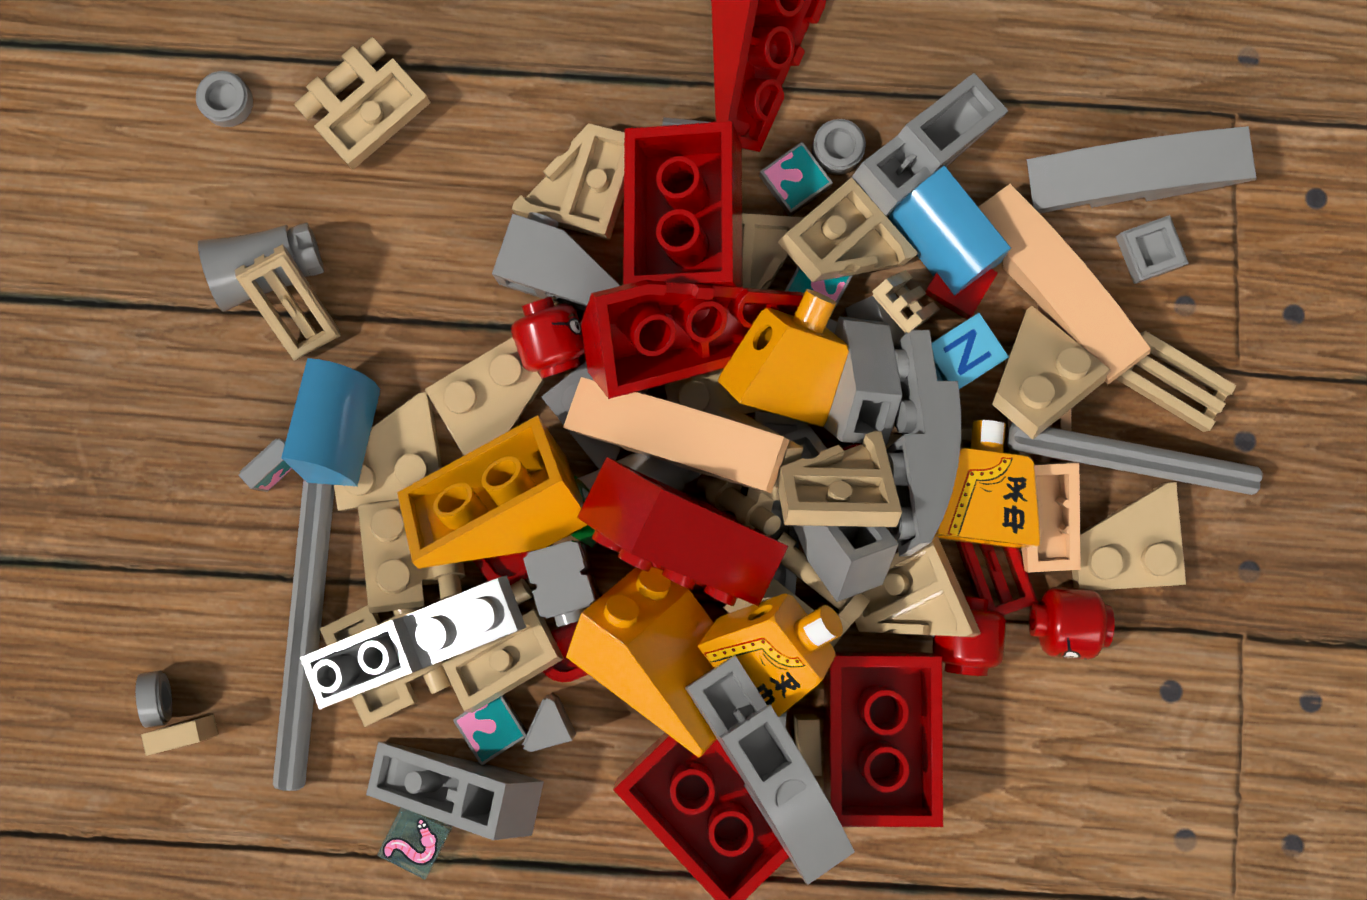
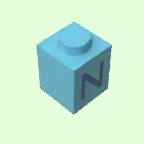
M980 313L932 342L937 381H958L959 389L1009 358Z

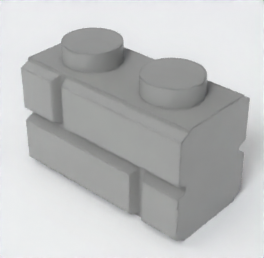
M570 540L529 552L523 558L530 583L537 585V588L532 592L539 616L546 617V619L554 617L557 627L579 621L581 613L601 597L595 575L588 573V570L592 568L586 544Z

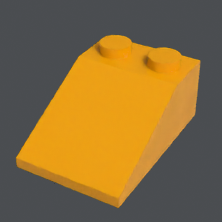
M538 415L397 492L411 559L418 569L539 550L570 536L587 525L577 518L584 502L567 457Z
M652 566L650 571L647 572L635 567L581 613L566 658L700 758L717 738L685 687L714 668L697 647L713 625V621L691 591L662 575L663 570Z

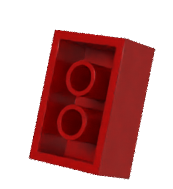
M732 121L625 129L623 285L642 280L743 288L742 144Z
M606 457L577 516L581 521L595 529L592 536L594 541L619 552L618 557L623 561L647 572L650 571L652 566L663 570L662 575L688 589H693L695 584L705 587L704 592L730 606L735 605L737 598L759 606L788 549L786 544L765 535L755 528L753 530L738 523L734 515L726 511L717 510L707 502Z
M835 652L836 656L824 677V794L842 827H943L942 656L930 652Z
M664 733L615 781L613 791L715 900H746L789 858L745 788V782L718 739L698 758L667 733Z

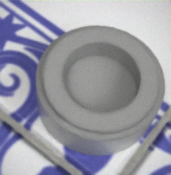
M217 71L207 75L198 85L196 103L201 113L215 125L233 127L246 120L251 113L253 96L249 87L240 77L228 71Z
M834 119L828 121L818 129L812 145L813 157L827 173L834 175L849 173L858 166L864 155L866 147L864 134L856 124L849 120Z
M162 671L139 674L136 680L135 693L137 711L142 725L145 728L166 725L172 716V694L166 674Z

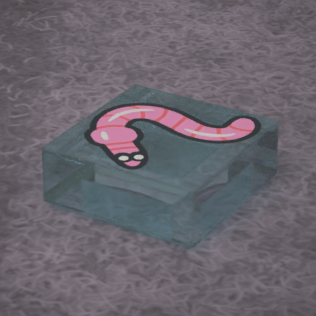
M400 808L377 856L426 880L453 826Z

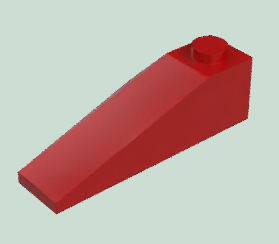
M711 0L716 122H733L742 144V149L752 152L761 151L784 100L782 85L791 66H799L805 50L800 45L810 23L818 24L825 9L826 0Z
M642 280L593 292L581 322L587 371L608 399L725 368L762 310L772 308L794 316L804 293Z

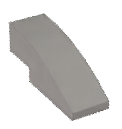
M973 73L907 123L895 138L863 161L852 175V178L887 217L916 187L943 166L947 167L1003 118L1008 110L979 77Z

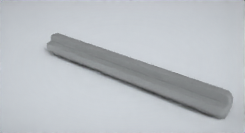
M1012 423L1007 437V446L1012 450L1249 495H1254L1260 490V481L1263 477L1261 469L1255 466L1048 427L1032 440Z

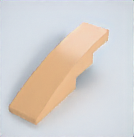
M1011 184L978 207L1011 247L1003 259V269L1037 302V310L1110 369L1105 379L1107 384H1110L1150 354L1151 348L1095 275L1046 219Z
M1009 358L1005 360V367L1007 365ZM1071 409L1049 427L1071 431ZM1008 419V432H1009V428H1010L1011 424L1013 423V422L1010 421L1009 419ZM1010 449V454L1029 456L1034 462L1040 546L1021 548L1024 570L1026 572L1081 570L1079 463Z
M583 377L580 378L563 428L576 434L608 442L628 451L670 462L687 470L767 493H772L789 443V439L783 436L638 392L608 399L594 380Z

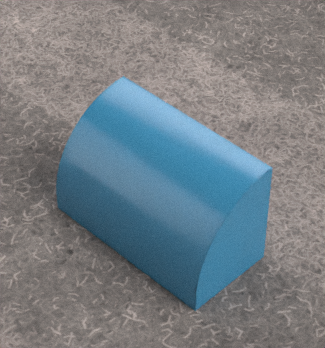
M945 166L928 177L907 195L888 218L918 252V258L933 277L938 273L954 296L987 271L999 265L1011 249Z
M307 358L281 458L307 483L358 487L381 389L372 379L350 367L330 361Z

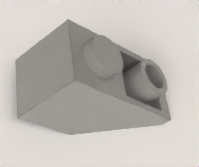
M839 316L834 334L848 344L849 353L824 428L841 442L863 443L865 434L881 431L884 443L887 445L902 398L890 325L881 321Z

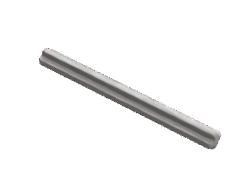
M304 479L273 775L274 788L283 791L300 790L306 782L314 694L300 657L319 650L334 500V485L307 483Z

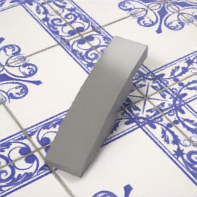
M1249 126L1143 138L1027 159L1033 207L1039 213L1090 204L1091 208L1139 198H1145L1147 202L1255 181L1257 179Z

